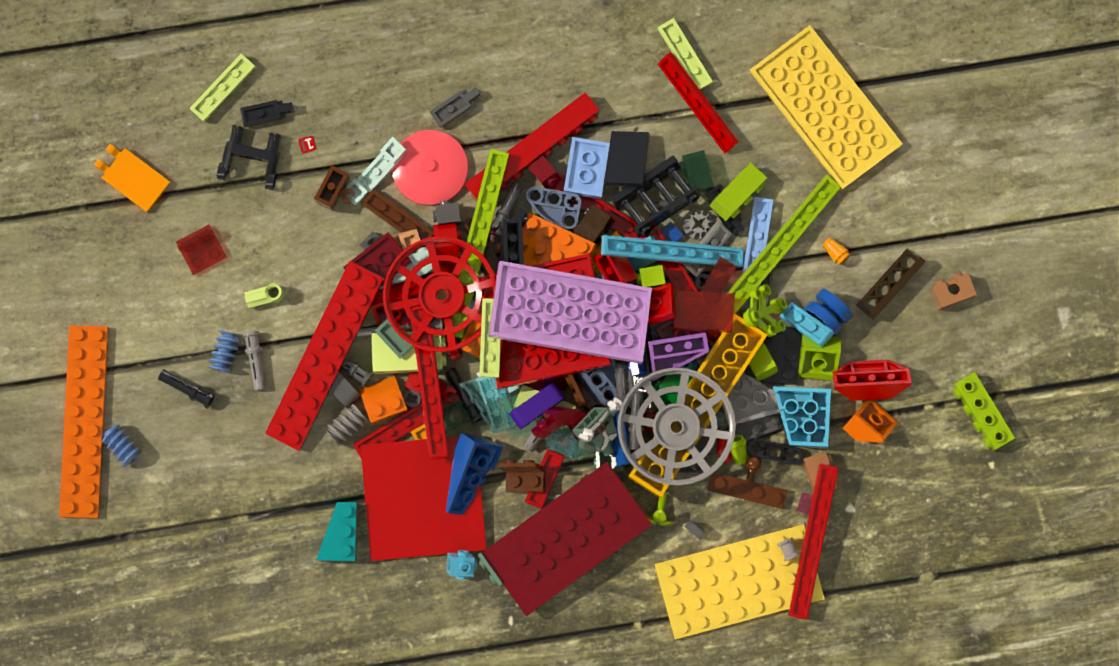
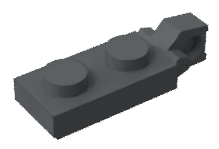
M476 87L469 92L466 89L459 91L432 109L430 114L438 126L442 128L469 110L475 104L474 100L481 96L480 92Z

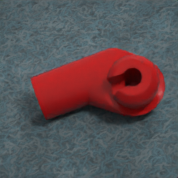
M718 438L716 453L719 457L726 447V439ZM729 452L727 458L725 459V463H728L732 460L733 456L731 452Z

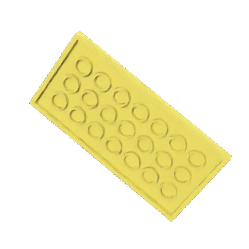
M810 25L750 69L753 77L834 181L840 185L841 190L903 144Z
M804 524L654 564L674 639L789 609L800 555L784 562L785 557L777 544L793 537L794 540L792 542L796 551L801 553L805 534ZM818 573L811 603L825 599Z

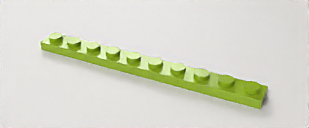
M490 149L467 239V243L480 251L483 256L509 153ZM471 253L467 264L479 276L482 262L476 255ZM463 269L458 279L462 282L463 286L473 284L472 277ZM474 292L467 293L464 305L471 308ZM461 311L452 316L453 327L461 324L468 316ZM465 328L454 333L455 337L463 339Z
M828 175L822 178L707 316L710 321L720 329L726 326L750 297V291L756 289L841 188L839 184Z

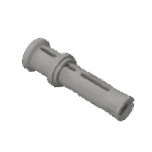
M259 331L242 334L246 342L245 353L249 355L254 390L266 389L260 356L262 347L259 345Z

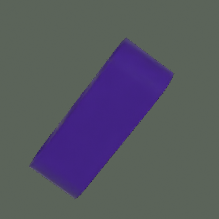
M553 382L512 410L509 415L521 430L542 416L544 411L553 408L566 397L557 384Z

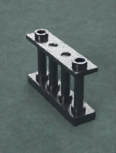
M674 155L645 174L644 186H627L611 197L614 207L617 210L625 208L637 224L634 230L638 238L648 235L654 227L687 205L695 203L701 196L699 187L696 185L691 189L677 172L680 166ZM668 176H672L684 192L677 199H674L662 183ZM652 187H656L669 203L661 210L657 208L646 193ZM637 197L642 199L653 214L644 221L630 204Z

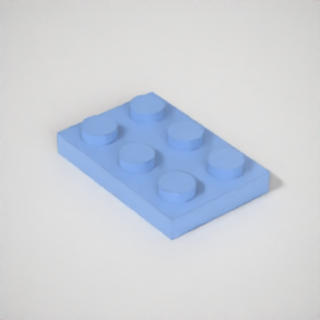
M572 137L563 192L601 199L610 143Z

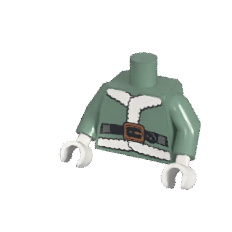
M615 397L613 402L609 401L607 403L608 408L594 407L572 430L579 439L578 445L580 448L588 452H602L604 456L610 455L614 451L610 443L617 437L615 414L616 411L621 409L623 403L621 400Z

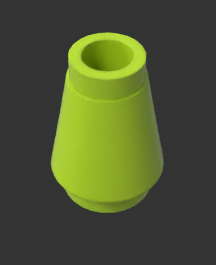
M735 435L730 450L737 465L745 464L747 461L746 440L742 435Z

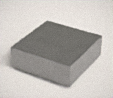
M689 521L684 526L698 539L704 534V531L692 521Z

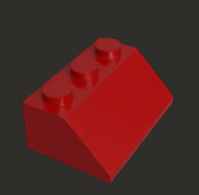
M413 281L409 288V299L419 297L420 286ZM404 282L391 286V303L402 301ZM383 288L379 289L371 305L378 327L388 319L383 303ZM405 309L393 311L399 325L411 323Z

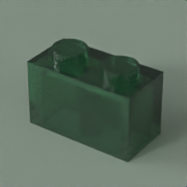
M705 151L682 155L679 166L681 173L685 172L686 180L684 181L691 189L697 185L700 193L714 188Z

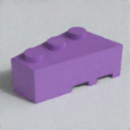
M706 333L648 342L652 373L662 369L680 368L709 352Z

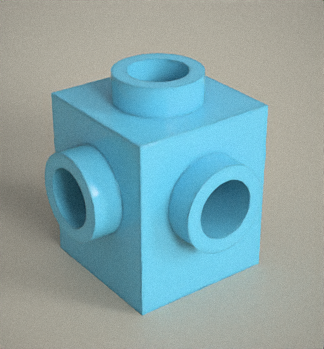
M458 550V553H448L446 572L450 576H456L455 578L457 579L473 577V573L477 569V560L469 551Z

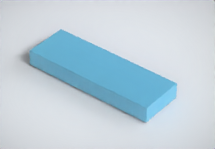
M793 302L779 315L783 321L820 347H823L834 334L833 330Z

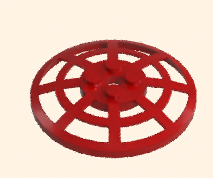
M436 236L425 238L408 246L391 264L383 287L384 309L393 329L409 344L430 352L454 351L467 346L481 335L480 327L470 338L456 344L454 333L467 327L473 319L480 324L482 323V315L478 313L482 300V289L492 286V299H494L496 277L488 260L472 245L453 237ZM450 243L461 246L465 250L460 259L450 255H437L434 244ZM427 246L429 257L419 262L411 271L401 265L411 253ZM471 253L476 255L484 264L490 279L479 281L475 271L467 264ZM439 261H450L457 265L452 274L441 272ZM430 263L432 264L433 274L429 275L425 280L416 275L423 267ZM463 269L470 274L474 281L473 284L463 286L462 282L458 279ZM396 272L407 277L403 286L402 301L391 303V285ZM413 281L420 286L419 297L409 299V288ZM440 290H445L447 297L441 301L437 298V294ZM476 291V301L472 310L464 305L467 293ZM421 305L427 313L421 322L414 316L410 307ZM405 309L408 318L417 327L411 337L399 326L394 317V310ZM459 311L468 316L461 324L453 327L452 316ZM434 317L444 319L445 330L429 328L428 325ZM423 332L433 335H447L448 346H430L422 344L417 340Z

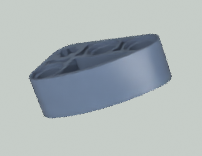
M532 187L527 191V199L530 205L544 220L568 231H572L579 223L582 201L577 194L540 187ZM533 192H539L541 194V197L538 201H532L530 199V196ZM552 195L559 197L560 200L557 204L549 202V198ZM575 198L578 205L575 204L574 207H571L568 201H572ZM567 217L575 219L573 226H566L564 224Z
M611 359V366L575 373L592 397L603 408H608L607 403L609 402L604 394L610 395V401L612 402L615 397H619L620 380L614 359ZM592 378L597 379L599 385L594 384Z

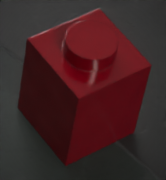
M541 156L528 167L546 189L555 186L561 178L544 156Z

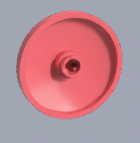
M423 130L408 136L401 142V145L407 150L392 170V174L397 188L407 199L419 205L436 206L440 205L439 202L450 201L461 191L468 175V162L466 154L457 140L441 131Z

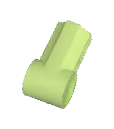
M275 283L244 292L249 309L272 302H280L284 297L283 289ZM277 288L279 294L277 297L272 298L270 291Z

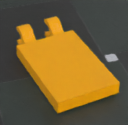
M109 144L105 150L115 157L116 160L110 167L100 159L94 163L95 167L104 173L101 178L148 213L170 185V181L126 148L120 152L113 145Z

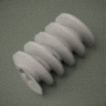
M353 404L351 405L352 412L347 409L345 410L346 417L341 414L339 415L340 422L336 419L333 420L334 427L330 424L327 425L329 430L327 433L338 446H341L339 439L347 441L345 434L353 436L351 429L359 431L357 424L365 426L363 419H367Z

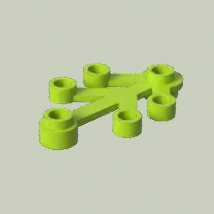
M765 284L760 286L759 289L756 288L750 291V308L744 312L743 319L747 326H758L768 337L785 331L786 326L782 320L776 321L769 314L784 312L787 308V303L783 298H776L771 300L770 305L766 307V297L771 294V289ZM757 300H759V310H758V311H757ZM761 318H763V319H764L768 324H770V325H766V324L761 320Z

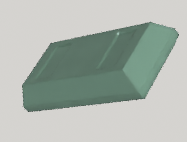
M388 319L374 330L399 359L414 347L398 335Z

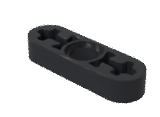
M754 439L747 447L748 453L751 456L790 465H797L803 459L802 451L793 446ZM755 443H758L760 448H765V444L769 445L766 450L767 456H764V451L760 450L754 453V449H751V446H754ZM772 447L780 449L781 454L779 457L774 458L770 455ZM784 448L787 449L786 453L792 454L793 451H796V455L799 456V459L797 458L795 459V461H791V457L785 456V460H783L782 457L784 455Z

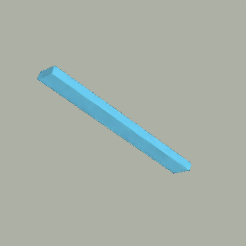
M609 235L602 236L601 255L743 268L744 248Z

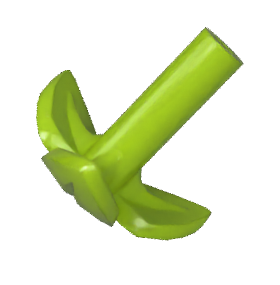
M663 494L661 499L659 498L657 511H655L653 516H647L652 524L659 523L660 526H669L675 523V521L666 520L664 510L667 494Z

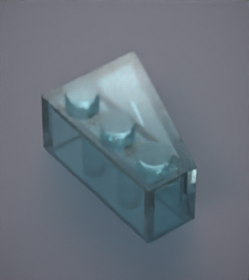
M476 377L459 384L462 389L466 390L471 402L475 403L481 412L480 415L493 433L517 426L509 415L514 410L508 388L498 389L496 378Z

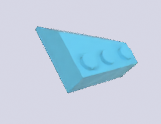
M773 386L789 445L813 449H829L831 389Z

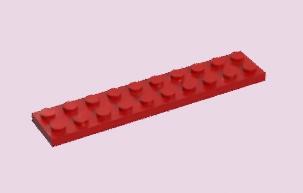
M349 261L265 432L266 435L298 451L301 450L385 279L384 277Z

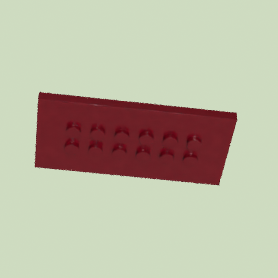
M606 462L482 552V555L527 617L651 527L652 523Z

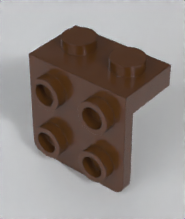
M575 374L565 376L571 390L576 391L573 395L580 408L584 406L585 410L588 411L599 406ZM592 378L593 383L599 385L597 379Z

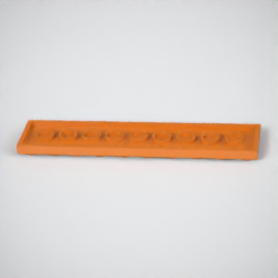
M69 325L60 518L99 519L103 438L101 436L104 431L109 327Z

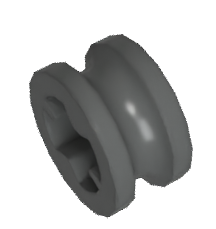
M410 390L405 393L404 402L407 407L414 408L421 403V396L415 390ZM412 394L418 397L415 404L407 402L409 395Z

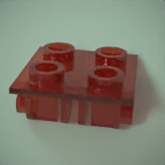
M210 224L176 241L177 247L193 275L227 258Z

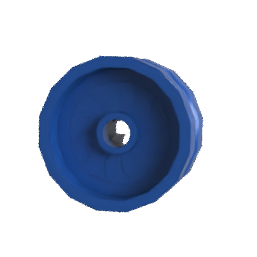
M822 288L815 296L817 302L810 301L804 310L833 330V336H836L842 329L840 322L847 323L853 317V313L838 297Z

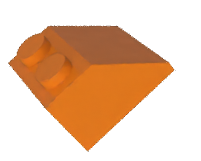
M395 376L359 389L372 425L408 411Z

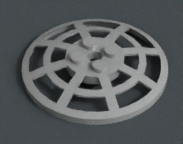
M687 368L662 369L642 378L626 395L618 416L619 441L628 461L645 477L666 485L692 484L710 476L727 458L735 438V416L725 392L708 376ZM664 375H681L679 386L666 387L655 391L650 384L651 380ZM689 376L705 382L717 394L706 400L697 391L687 388ZM641 387H644L649 397L641 405L637 416L625 414L632 397ZM678 392L677 402L667 406L659 397L667 393ZM686 394L695 397L702 404L692 410L684 405ZM721 400L728 414L729 432L717 430V419L712 406ZM653 401L659 412L654 419L644 418L643 414L646 408ZM705 411L709 413L711 429L700 427L698 416ZM675 421L682 425V430L678 433L671 430V424ZM624 422L635 424L636 437L640 448L632 454L625 441ZM641 425L653 427L655 438L646 444L642 437ZM698 435L710 437L706 447L699 453L693 445ZM716 438L726 439L727 444L722 455L714 465L709 467L703 458L711 450ZM659 444L668 449L667 461L657 457L650 450ZM687 449L693 457L684 462H674L676 451ZM646 454L654 462L665 466L664 478L648 472L636 460ZM697 463L703 473L688 479H672L673 468L688 467Z

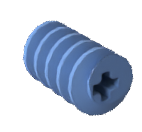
M219 330L218 332L223 336L216 337L220 344H214V347L218 351L211 352L215 358H210L209 362L213 366L207 367L224 373L231 372L227 365H233L234 363L229 358L236 357L232 350H238L239 348L234 343H241L236 335Z
M116 424L101 436L103 438L102 442L104 444L109 443L107 448L109 450L114 449L112 454L114 456L118 455L117 460L119 462L123 461L122 466L127 467L140 457L141 454H137L140 448L133 449L132 447L135 442L128 443L127 441L130 436L123 437L122 435L125 430L117 431L120 424Z

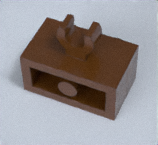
M331 165L314 197L315 202L333 211L340 197L345 204L350 205L351 202L345 197L347 194L355 196V192L352 189L345 190L350 179L349 174Z

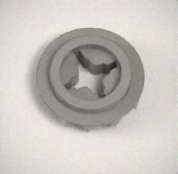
M699 209L688 212L683 221L685 233L697 240L703 239L714 225L711 215ZM694 219L697 221L703 220V229L700 227L692 229L695 225Z

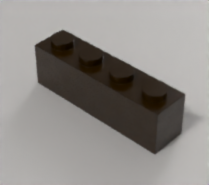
M592 205L591 208L586 209L583 214L584 218L573 228L572 233L598 246L602 236L606 235L615 220Z

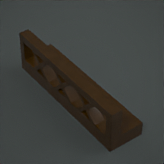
M906 249L856 306L874 320L926 261L921 257L917 258L911 251ZM908 255L915 263L911 267L902 268V259ZM891 271H900V279L898 281L890 282L889 273ZM879 285H887L888 293L886 295L877 296V287ZM875 298V307L870 312L862 303L866 299Z

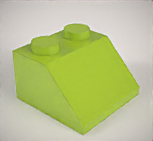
M802 334L798 377L833 381L832 372L838 370L840 360L841 337L832 336L823 347H820Z

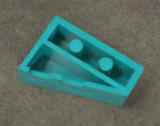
M357 502L336 503L316 559L317 561L357 562Z

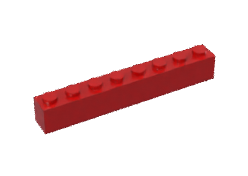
M586 92L506 152L509 153L500 192L508 187L507 183L512 179L514 181L518 180L523 175L522 172L541 156L548 157L553 153L552 149L557 145L559 147L564 145L570 135H577L584 129L582 126L586 123L591 124L598 119L599 109ZM485 169L465 183V188L476 202Z

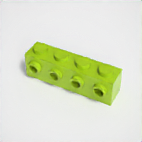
M975 372L952 385L954 388L952 390L953 394L958 400L961 399L964 406L962 408L967 416L972 417L974 421L972 424L975 430L983 435L984 439L982 440L987 449L991 448L994 451L1015 439Z

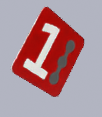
M313 136L298 140L302 153L316 150Z

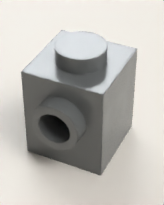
M441 201L439 202L440 205H436V210L433 211L434 222H438V225L448 223L461 224L459 202Z

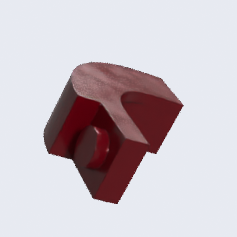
M568 407L550 408L543 412L545 419L539 421L536 424L537 426L531 429L535 437L545 439L560 427L567 425L575 440L579 441L572 430L587 414Z

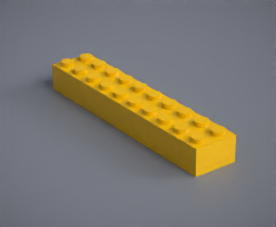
M734 314L698 369V372L712 379L728 396L765 340L767 334L756 327L747 326L743 318ZM695 377L692 378L687 388L700 393L706 400L717 394L713 388ZM686 394L684 405L694 410L702 404L695 397ZM722 400L712 406L715 415L723 404ZM705 411L698 416L700 427L707 428L711 422L709 413ZM673 422L671 430L675 433L682 430L681 423ZM698 435L696 441L693 443L694 446L699 441L701 435ZM659 444L650 450L657 457L667 461L668 449ZM687 449L676 451L674 462H684L690 454ZM646 454L641 456L638 461L640 466L648 472L664 478L665 466L654 462ZM633 468L628 478L660 499L669 486L645 477L635 468ZM673 468L672 479H674L680 468Z

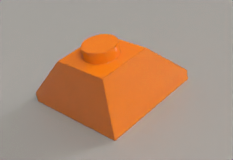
M867 400L846 423L843 429L856 441L882 443L899 422L874 400Z

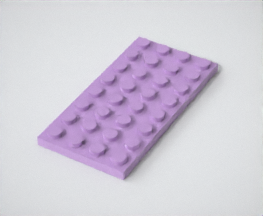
M499 261L488 337L642 364L652 288Z

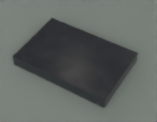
M611 131L605 179L606 185L644 186L649 132Z

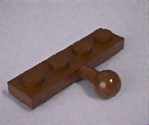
M752 456L747 459L746 467L748 473L746 480L716 472L711 474L707 491L783 509L787 490L753 482L756 471L761 468V461L758 457Z

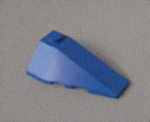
M461 433L454 451L446 506L447 513L463 515L475 497L474 492L480 483L483 485L486 481L484 477L490 468L493 470L503 449L502 445L476 435Z

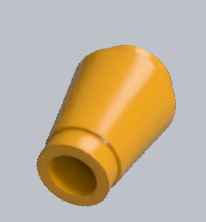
M831 237L822 245L835 264L842 265L851 256L848 253V249Z

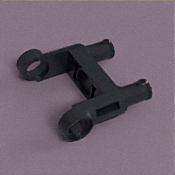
M232 125L230 140L225 145L222 162L218 166L217 179H226L227 174L230 172L232 158L236 156L268 163L264 178L266 179L265 189L273 190L276 183L275 173L280 155L278 146L281 135L269 133L267 148L263 150L240 144L244 127Z

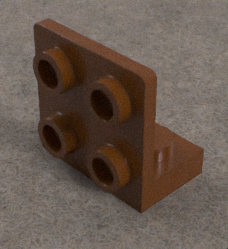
M505 460L504 463H499V468L506 472L505 492L545 493L546 470L540 464L535 463L534 460H523V463H516L515 460Z

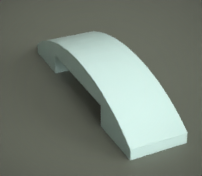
M392 137L366 170L345 188V190L352 189L355 192V196L347 194L346 197L355 206L368 196L372 189H375L389 175L407 149Z

